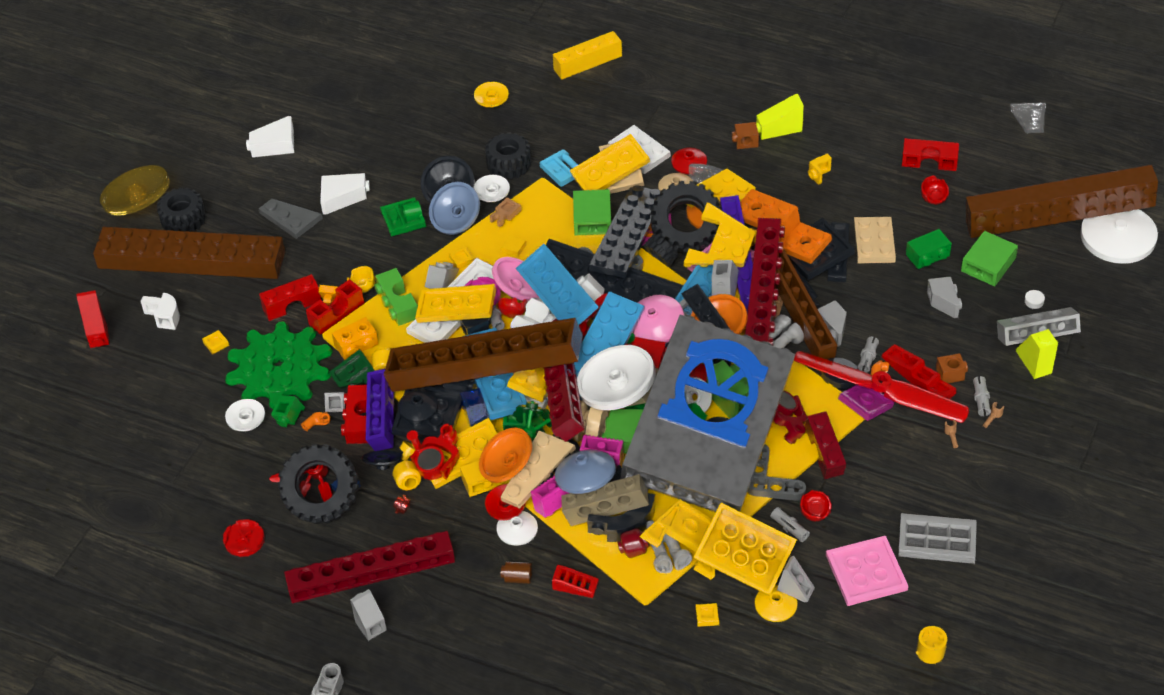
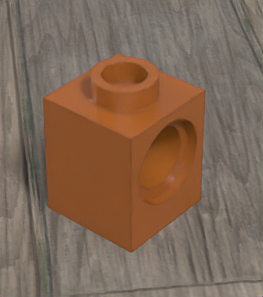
M756 122L735 124V131L732 132V142H736L737 149L758 147L759 133Z
M960 353L937 357L936 372L940 374L942 381L946 383L964 381L968 366L967 362L963 361Z

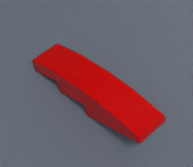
M895 344L882 354V358L914 386L947 399H951L956 394V388L942 381L938 372L926 367L925 361L922 358Z

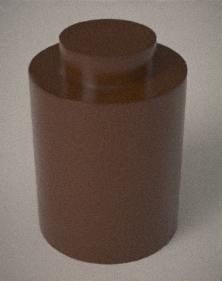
M506 561L505 566H501V578H504L505 583H531L532 563Z

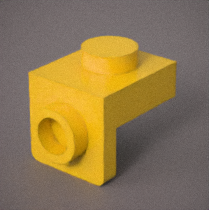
M828 153L809 162V177L819 185L822 183V175L831 171V157Z

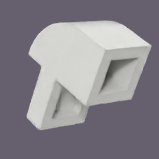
M163 293L161 298L143 296L141 304L144 314L154 315L158 328L175 330L180 314L174 297L167 293Z

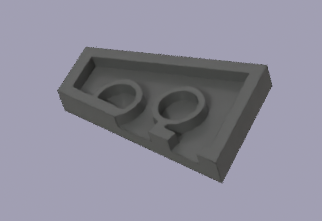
M275 199L269 200L259 208V213L296 239L323 219L321 213Z

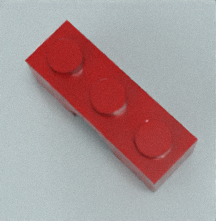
M905 138L902 166L920 168L921 161L929 158L938 162L939 170L956 171L959 143Z
M312 274L259 293L262 308L269 321L287 315L286 307L293 301H301L303 307L306 308L321 300L319 286Z
M350 279L335 289L336 297L330 305L319 300L306 309L309 325L319 334H323L364 304L362 289Z
M348 385V393H344L346 409H343V420H345V424L341 425V434L345 436L346 444L368 443L366 441V416L360 415L366 412L367 385Z

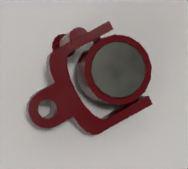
M783 390L773 421L780 426H786L788 433L785 434L784 438L788 443L795 444L797 439H800L806 432L804 424L807 420V415L799 396H793Z

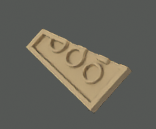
M539 431L532 442L529 461L519 474L511 478L500 497L501 500L521 508L531 497V490L537 488V486L550 477V473L569 453L576 449L575 445Z

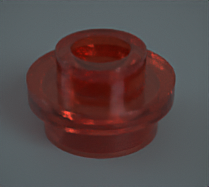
M403 494L402 497H397L393 506L396 508L395 513L404 514L411 500L406 498L407 495Z

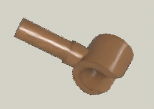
M997 402L992 404L991 413L983 424L985 428L989 426L993 419L1002 416L1004 406L1001 409H997Z
M953 420V426H949L947 421H945L944 432L950 435L953 448H957L958 444L955 435L957 422Z

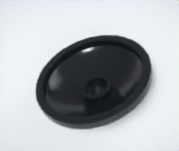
M439 157L430 162L424 169L421 176V190L426 200L431 203L435 193L446 184L464 182L474 188V174L469 165L458 157Z

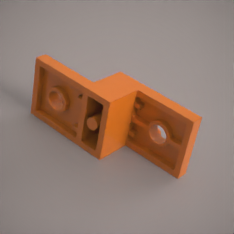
M751 189L740 201L744 223L757 228L758 218L781 219L782 226H785V237L781 238L783 248L786 254L812 264L832 240L831 234L801 223L798 207L754 189Z

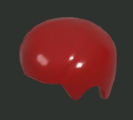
M932 175L925 178L922 182L921 194L926 202L938 205L945 202L948 198L949 187L944 179L941 180Z
M516 297L513 299L500 298L497 306L504 316L514 319L516 315H524L528 301L523 299L521 303H518Z
M811 490L801 497L800 509L806 519L813 522L821 521L830 514L832 504L825 493Z

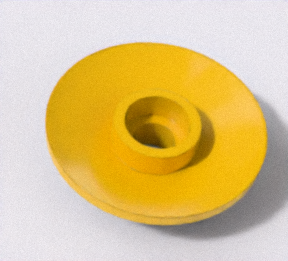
M498 82L483 83L474 91L475 101L484 107L499 106L509 96L507 87Z
M778 585L774 586L770 596L759 591L755 598L757 613L765 620L771 622L788 620L797 610V599L778 591Z

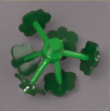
M534 401L526 402V405H518L516 411L513 412L516 421L523 423V430L530 436L532 442L539 431L545 433V430L540 428L545 425L552 427L549 410L546 408L543 410ZM536 411H543L542 417L545 420L537 426H532V418L536 416ZM507 425V426L504 427V430H505V429H509V428H517V427H516V426H512V427H511V426Z

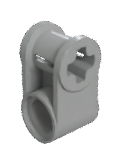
M328 663L322 668L311 695H339L344 680L338 664Z

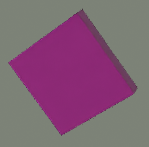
M855 385L840 393L838 398L867 421L886 412L894 405V402L884 397V394L876 392L872 388Z

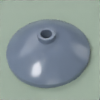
M464 182L446 184L435 193L429 206L431 223L438 231L444 234L455 235L464 232L475 222L479 214V196L474 188Z
M595 449L582 450L569 455L558 465L555 471V480L558 487L565 492L573 494L588 493L607 484L615 474L616 465L612 456L606 452Z

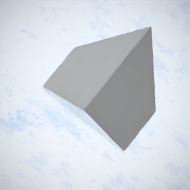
M791 556L783 570L777 590L800 601L808 602L815 587L796 558Z

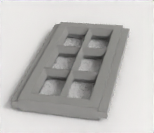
M901 513L898 557L975 564L977 522L970 519Z

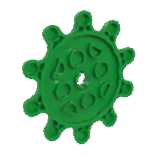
M280 321L276 324L274 332L262 335L256 330H250L246 336L250 345L245 349H231L228 352V360L238 364L239 367L226 375L225 382L230 386L237 384L246 386L241 395V400H255L261 396L267 397L271 409H274L280 395H295L300 400L307 401L313 396L312 391L309 389V384L315 380L326 381L331 377L330 370L320 366L319 363L322 359L332 355V348L327 344L312 345V341L316 337V331L312 327H306L301 332L294 334L289 332V326L285 322ZM278 360H280V362H282V365H280V366H275V365H274V364H276L277 362H279Z

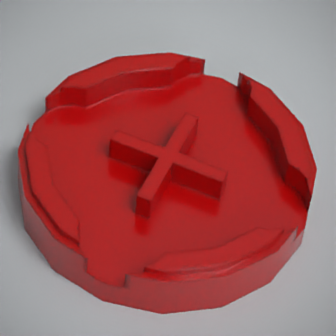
M249 519L238 520L236 524L229 525L223 534L226 550L238 557L255 554L261 549L265 540L262 527L256 521Z

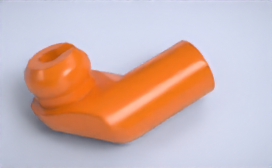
M879 360L873 364L871 375L878 371L888 372L889 363Z
M315 412L302 422L301 426L305 431H308L314 425H327L330 422V415L326 412Z

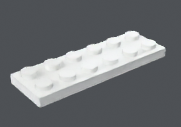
M476 258L448 287L465 286L468 281L472 279L473 281L477 280V277H490L494 279L492 275L493 266ZM415 319L406 330L407 334L426 343L448 339L461 324L460 320L417 323Z

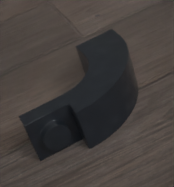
M648 493V506L629 510L619 516L589 514L587 520L588 533L607 535V542H619L623 532L636 528L643 532L646 529V523L651 521L654 516L655 494Z

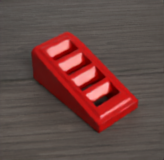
M557 565L552 579V588L557 591L593 598L599 579L566 566ZM578 581H581L580 587L577 586ZM586 583H590L588 590L585 589Z

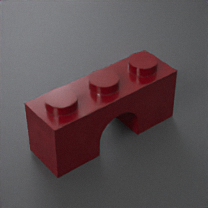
M827 411L807 416L806 432L811 444L815 443L817 446L818 464L824 479L844 475L846 461Z

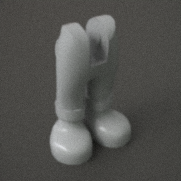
M779 315L774 319L775 333H771V337L774 339L781 334L779 338L774 340V347L781 349L790 342L800 344L804 340V333L797 323L791 325V319L788 316Z
M653 520L646 523V530L654 523ZM667 534L664 535L658 548L651 544L656 557L653 565L659 573L667 574L673 569L672 561L667 554L663 542L668 546L676 570H682L692 561L690 551L681 549L679 542Z

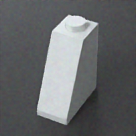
M291 116L249 132V140H246L247 150H251L252 157L294 153V128Z
M365 173L322 176L321 207L323 214L334 212L367 199L370 183L369 180L366 181Z

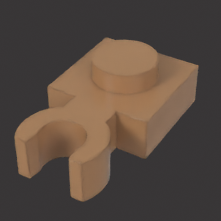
M509 198L504 199L495 208L496 212L490 215V222L492 223L497 220V226L501 227L505 219L510 221L521 211V205Z

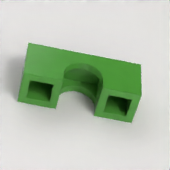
M397 268L376 275L377 283L374 284L375 290L378 295H382L383 305L389 308L388 311L391 319H395L398 326L414 321L418 305L411 293L399 296L405 293V287Z

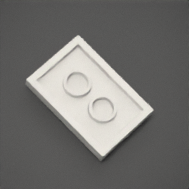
M635 125L608 142V144L618 142L631 134L650 158V162L641 167L643 174H646L670 157L668 149Z

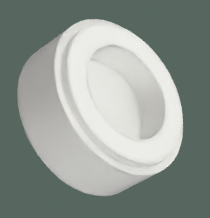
M1031 290L1026 293L1024 301L1029 308L1038 309L1043 306L1045 297L1042 292Z

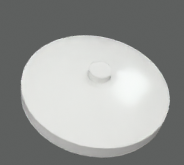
M1139 209L1085 218L1081 226V239L1085 247L1100 259L1113 263H1133L1146 258L1154 250L1158 237L1157 228L1153 220Z
M619 345L607 348L591 357L581 368L577 377L579 394L588 406L598 410L624 408L638 401L649 391L655 380L656 368L649 353L640 347Z

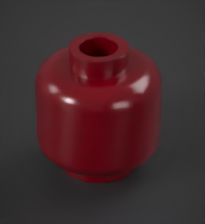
M639 528L623 532L620 536L621 541L617 542L620 553H625L628 558L645 554L647 548L650 547V543L640 537L643 532Z

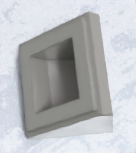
M325 392V412H343V409H346L344 404L345 392Z

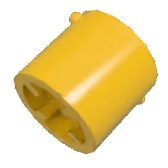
M928 626L920 631L916 654L923 662L936 664L944 658L947 648V635L944 630L936 626Z

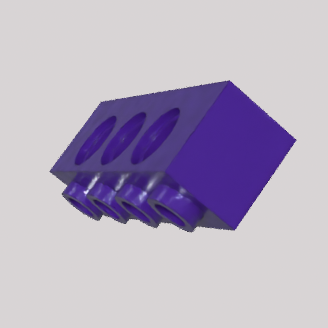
M385 369L367 373L366 441L374 451L394 447V435L392 434L394 424V392L391 391L384 377Z

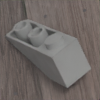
M714 260L712 296L728 294L735 297L739 270L733 260Z

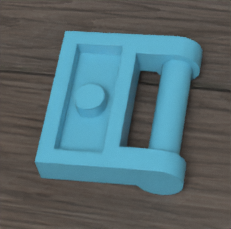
M561 150L540 162V167L560 187L575 180L570 173L571 169L562 161L566 162L572 169L578 166L566 150Z

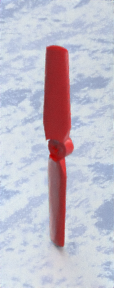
M798 351L795 353V362L850 383L872 388L876 392H885L884 397L898 404L955 420L959 423H963L968 417L969 408L967 406L907 382L893 380L886 372L878 371L871 375L806 352Z

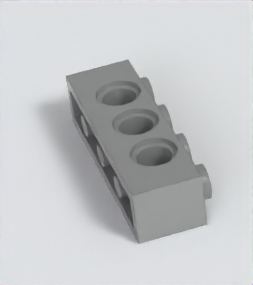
M1072 307L997 320L998 339L1006 346L1023 343L1031 334L1047 329L1050 330L1054 337L1081 332L1080 314Z

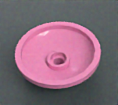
M502 257L494 263L492 267L493 278L497 286L505 294L512 298L516 297L520 301H523V299L529 301L531 298H539L516 270L523 262L522 260L513 257Z
M653 295L640 300L638 303L644 305V311L632 333L635 337L668 343L679 315L684 316L681 305L674 298L666 295Z

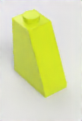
M798 94L757 115L756 125L761 140L802 132L804 105Z
M1047 329L1031 334L1016 349L1017 354L1034 379L1052 374L1058 342L1050 330Z

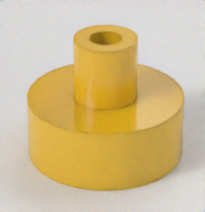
M403 441L399 447L403 451L402 460L404 461L408 460L415 452L413 445L407 441Z

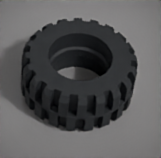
M679 181L678 185L674 183L668 185L667 190L662 189L660 195L656 196L651 209V229L653 234L659 235L660 238L662 237L664 241H667L677 251L676 253L679 251L683 252V255H687L689 248L697 251L704 250L710 243H713L719 225L703 221L699 229L693 232H681L673 228L669 223V213L680 204L694 205L703 213L706 204L710 203L722 211L721 207H719L720 202L718 198H714V192L710 189L707 191L705 185L701 183L699 186L695 185V181H690L689 184Z
M312 444L309 447L306 445L300 447L301 450L298 452L294 451L290 454L291 458L288 461H284L282 464L284 468L279 472L280 482H278V489L280 490L281 500L291 513L303 521L312 522L313 524L330 523L331 520H338L344 512L347 513L351 509L352 502L355 503L357 498L356 492L359 489L357 480L359 479L354 465L346 455L330 445ZM315 465H324L332 469L338 481L334 495L322 503H313L305 499L299 486L304 472Z

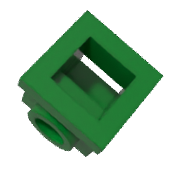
M280 395L271 415L279 426L287 427L288 424H295L300 412L304 411L305 406L295 396Z

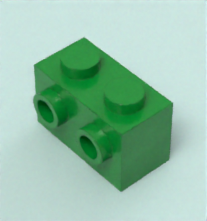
M940 229L908 241L906 256L917 269L949 257L952 243Z

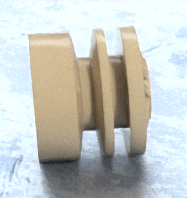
M582 400L581 409L585 429L575 435V440L581 441L584 433L591 437H602L606 430L605 420L608 417L609 410H598L592 407L589 410L588 405Z

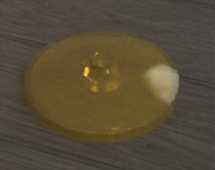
M155 165L132 169L118 176L106 186L100 196V203L105 212L111 215H127L140 211L153 204L166 192L170 184L169 176L164 168Z

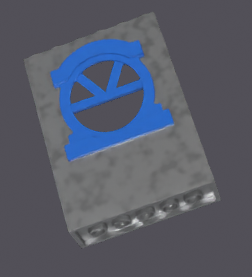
M679 315L622 464L621 479L640 474L648 489L681 499L713 512L717 511L720 503L740 512L790 374L795 354L789 349H780L768 342L753 340L748 335H739L730 329L715 327L710 322L698 321L690 315ZM712 360H728L736 364L740 370L718 386ZM700 363H704L709 383L691 378L689 374ZM743 377L747 378L749 386L747 397L728 389ZM685 385L745 406L735 417L727 421H705L696 416L687 405L684 392Z

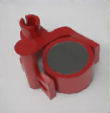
M444 424L440 428L441 434L438 438L429 436L422 443L418 439L417 431L411 430L407 433V439L411 441L415 449L410 458L424 479L436 480L443 476L447 480L459 459L460 453L457 447H455L458 441V434L452 425ZM442 450H445L446 452L451 454V457L448 461L446 460Z

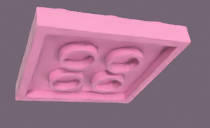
M886 536L826 551L827 560L847 606L908 591V584Z

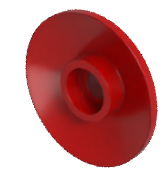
M683 148L673 154L671 163L673 168L682 174H696L706 167L707 157L699 149Z
M508 484L492 489L485 500L488 514L497 520H511L513 517L520 515L526 505L525 502L521 508H517L501 500L500 497Z

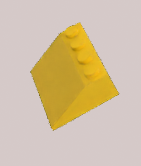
M720 503L693 558L770 596L797 539Z

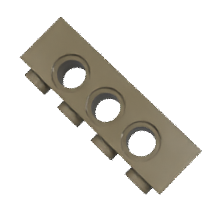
M640 474L609 482L592 492L582 494L569 493L561 496L562 512L570 526L587 522L589 514L611 516L649 505L648 489Z

